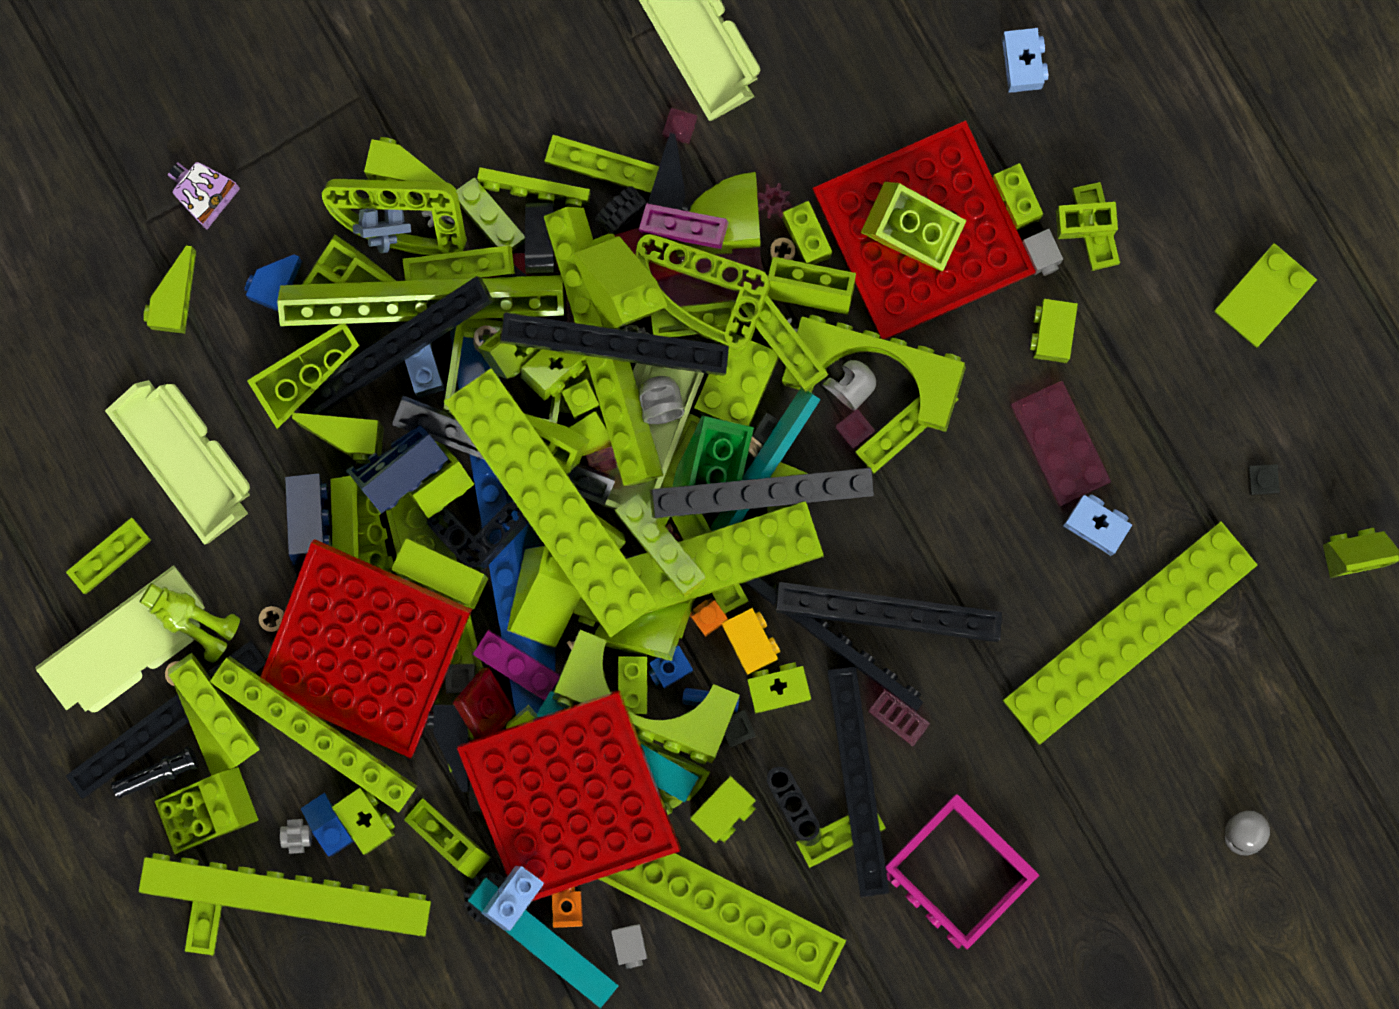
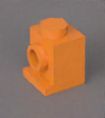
M712 598L699 604L690 613L691 619L705 637L728 620L727 616Z
M575 887L552 894L553 928L583 926L582 891H575ZM564 901L571 902L572 910L570 912L562 910L561 905Z

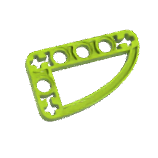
M332 179L327 182L322 192V199L327 210L338 222L353 231L354 224H359V215L350 208L432 211L437 239L405 233L392 234L396 235L397 243L390 244V248L430 256L461 252L466 245V234L456 188L449 183ZM356 190H364L368 193L369 198L359 197ZM383 191L393 192L396 199L386 198ZM416 191L420 193L423 200L413 199L409 192ZM441 216H450L455 223L447 224L442 220ZM451 234H453L452 237H451V238H452V242H451V241H448L449 238H450V236H451Z
M648 234L639 240L636 257L650 273L649 262L739 292L725 332L695 318L674 303L661 290L667 307L663 308L665 311L692 331L720 345L729 346V348L734 350H742L749 345L770 289L769 278L765 272L656 235ZM655 242L656 248L664 251V245H667L668 247L664 252V260H660L662 255L656 251H652L650 255H647L644 246ZM674 250L683 251L685 253L684 261L680 264L671 263L669 259L671 252ZM703 258L710 260L712 263L711 269L706 273H700L696 270L697 262ZM732 267L737 269L738 277L733 282H727L723 279L722 274L726 268ZM744 271L748 272L746 274L747 279L755 281L757 277H761V282L764 284L763 287L758 286L757 290H753L752 284L744 281L743 287L739 285L743 281ZM752 303L755 306V313L751 317L741 316L739 310L742 304ZM738 319L742 323L750 324L749 328L746 325L742 328V335L745 339L734 343V339L730 335L731 333H737L740 326L739 323H734L735 320Z

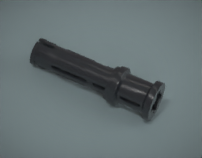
M188 745L184 747V751L170 757L165 755L160 759L159 763L111 783L115 796L121 799L128 794L163 779L174 780L178 774L193 769L195 771L199 769V764L194 751Z

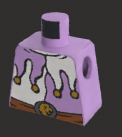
M196 162L190 170H187L180 163H176L168 173V176L178 183L172 193L205 229L210 227L240 189L233 180L199 162Z

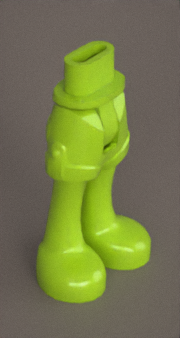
M153 583L148 586L140 599V603L149 608L148 612L154 614L162 622L165 629L172 633L180 631L200 643L205 649V660L214 663L223 654L227 643L209 635L191 623L189 619L193 618L206 625L228 641L233 638L240 623V618L234 614L226 616L225 619L218 618L195 604L194 597L191 595L168 590L167 587H162L161 589Z

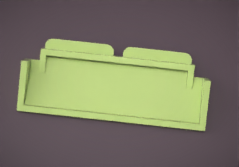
M639 0L709 121H713L754 97L748 85L758 79L756 75L760 72V66L735 23L732 21L724 22L721 17L725 11L721 0Z
M636 363L633 374L638 391H640L641 385L652 377H671L679 386L685 412L683 416L674 421L663 424H649L663 471V477L641 485L624 486L613 448L600 455L595 469L615 477V483L606 500L605 507L616 510L638 494L651 509L650 489L661 487L704 373Z
M149 380L135 383L105 410L204 545L210 543L248 514L240 503L250 495L248 493L250 489L248 481L222 446L215 440L209 441L206 437V425L175 384H165L155 389Z
M174 565L35 667L66 710L78 702L85 712L87 710L98 712L140 681L142 678L141 670L148 666L151 669L159 667L194 641L193 638L180 631L172 633L165 629L162 622L154 614L148 612L149 608L140 603L144 592L153 583L161 589L162 587H167L168 590L187 593L194 597L195 604L201 609L205 608L199 595ZM193 618L189 619V621L193 623L195 626H197L198 628L201 627L200 623Z

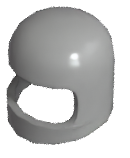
M850 360L842 365L845 375L839 382L828 378L823 383V386L844 405L855 411L874 391L876 378L871 369L864 363Z
M656 376L646 380L641 385L639 399L645 423H668L684 415L685 411L680 389L674 379L667 376Z
M1243 811L1234 815L1225 827L1226 845L1232 852L1238 855L1249 856L1257 853L1264 847L1270 837L1268 821L1262 814L1255 811Z

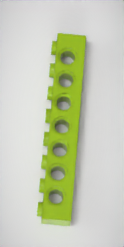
M231 656L224 660L210 680L216 687L397 812L401 811L415 791L417 785Z

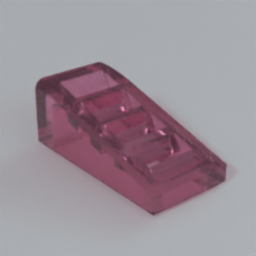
M886 689L868 711L869 714L911 746L915 745L930 725L929 722ZM888 700L891 701L892 705L884 715L880 714L879 711ZM899 707L901 712L893 722L889 721L888 718ZM907 713L911 716L902 729L898 728L897 725ZM916 720L920 723L911 736L907 735L906 732Z

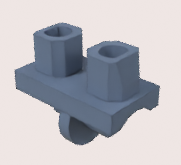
M361 209L359 210V224L353 225L354 234L360 233L363 238L375 237L368 239V245L370 247L377 246L380 253H387L390 244L397 243L396 235L392 234L411 232V224L404 221L403 210L385 209V221L378 222L377 210Z

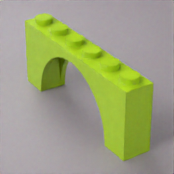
M810 315L809 318H801L797 334L825 370L838 359L853 353L876 352L890 356L900 362L911 373L919 388V424L944 432L947 431L966 369L965 362H961V357L945 353L944 357L933 354V349L925 346H918L917 349L906 346L907 342L896 338H891L890 341L879 338V334L872 331L864 330L863 334L852 331L853 327L843 323H837L836 326L826 323L824 318ZM786 367L782 379L784 386L800 390L801 385ZM814 386L810 388L808 391L812 393Z
M582 630L579 631L553 694V699L557 700L558 705L568 708L611 693L604 678L602 664L604 647L607 640ZM713 684L706 698L695 709L678 718L650 720L639 717L629 712V715L640 739L647 742H653V740L664 744L663 747L674 753L683 751L690 754V758L698 763H712L740 695Z

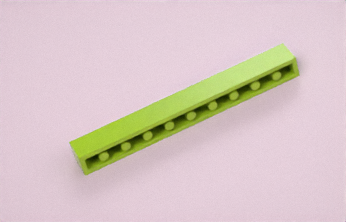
M562 208L544 216V220L575 323L604 327L572 256L576 252L594 246L584 208ZM586 356L623 485H641L663 477V471L649 424L643 421L639 391L630 362Z
M561 275L482 278L494 302L468 319L502 318L504 313L523 314L531 317L564 316V283ZM473 278L281 285L277 299L280 326L409 321Z
M153 853L152 858L145 857L139 887V892L142 894L426 937L431 901H425L426 895L409 893L408 898L397 896L398 891L382 888L380 893L369 892V886L352 884V889L340 887L341 882L324 880L323 885L312 883L313 878L298 875L295 876V880L283 879L284 873L267 871L266 876L256 875V869L238 867V872L226 870V864L210 862L209 867L198 866L199 860L181 858V863L169 861L170 856L155 853Z

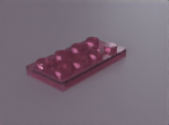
M1063 381L1010 405L1059 507L1111 483Z

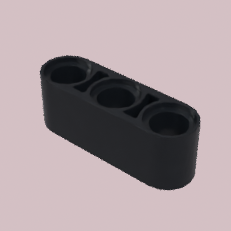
M554 202L526 203L525 205L526 274L554 273L555 253L544 220V216L555 212Z
M778 766L771 769L767 775V784L797 840L804 846L811 847L816 845L822 836L819 822L792 774L784 767ZM777 777H786L788 782L784 787L777 788L773 785ZM791 801H799L802 803V807L797 812H789L787 810L788 804ZM806 825H812L816 828L815 833L810 837H804L800 834L801 829Z

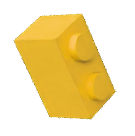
M753 608L722 623V627L747 675L778 660L776 654L780 650L773 637L767 638L763 630L767 627V624L761 612L755 614Z

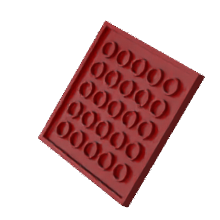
M966 121L812 189L849 271L856 273L855 285L877 333L880 335V339H889L1036 273ZM884 182L900 183L967 220L943 271L889 248L861 233Z
M314 539L305 557L261 678L314 715L412 758L472 609Z
M620 690L461 744L457 748L507 876L515 866H522L544 883L532 901L680 852V844Z

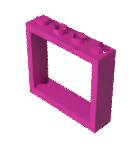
M957 794L885 865L888 872L887 880L896 888L899 885L904 887L908 891L905 897L916 908L922 905L929 912L925 917L937 929L942 925L949 932L946 938L956 948L959 949L963 946L967 950L1039 876ZM953 809L1022 876L966 936L896 868Z

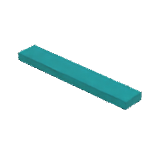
M802 387L800 388L742 480L771 477L819 403L820 399L810 391L805 392ZM749 509L721 511L711 525L710 530L715 531L740 523Z
M550 691L537 713V717L565 709L557 704V700L553 699L554 692ZM641 744L657 787L685 803L699 777Z
M485 877L467 900L482 912L499 888ZM525 910L510 931L505 930L599 1008L605 1004L617 989L618 985L528 911Z

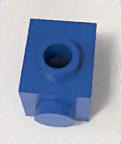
M677 646L672 661L657 658L650 662L652 669L648 671L655 685L662 684L665 689L692 673L693 669L681 648Z

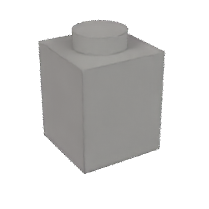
M1050 229L1023 240L1022 243L1036 271L1034 275L1042 272L1043 276H1046L1059 269L1057 265L1061 264L1063 257Z
M636 924L612 930L619 965L625 964L626 969L643 965L642 960L648 957L641 925Z

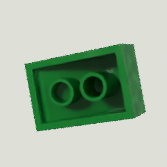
M702 416L676 468L672 487L742 480L754 427Z

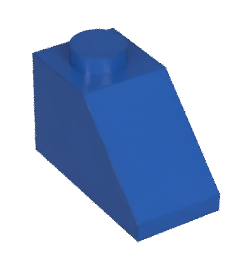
M291 255L257 269L255 275H250L246 282V296L251 301L278 311L277 299L280 286L293 285L303 261L299 256Z
M323 793L302 807L301 810L312 833L326 854L333 856L353 843L354 840L332 809L334 805L326 793Z

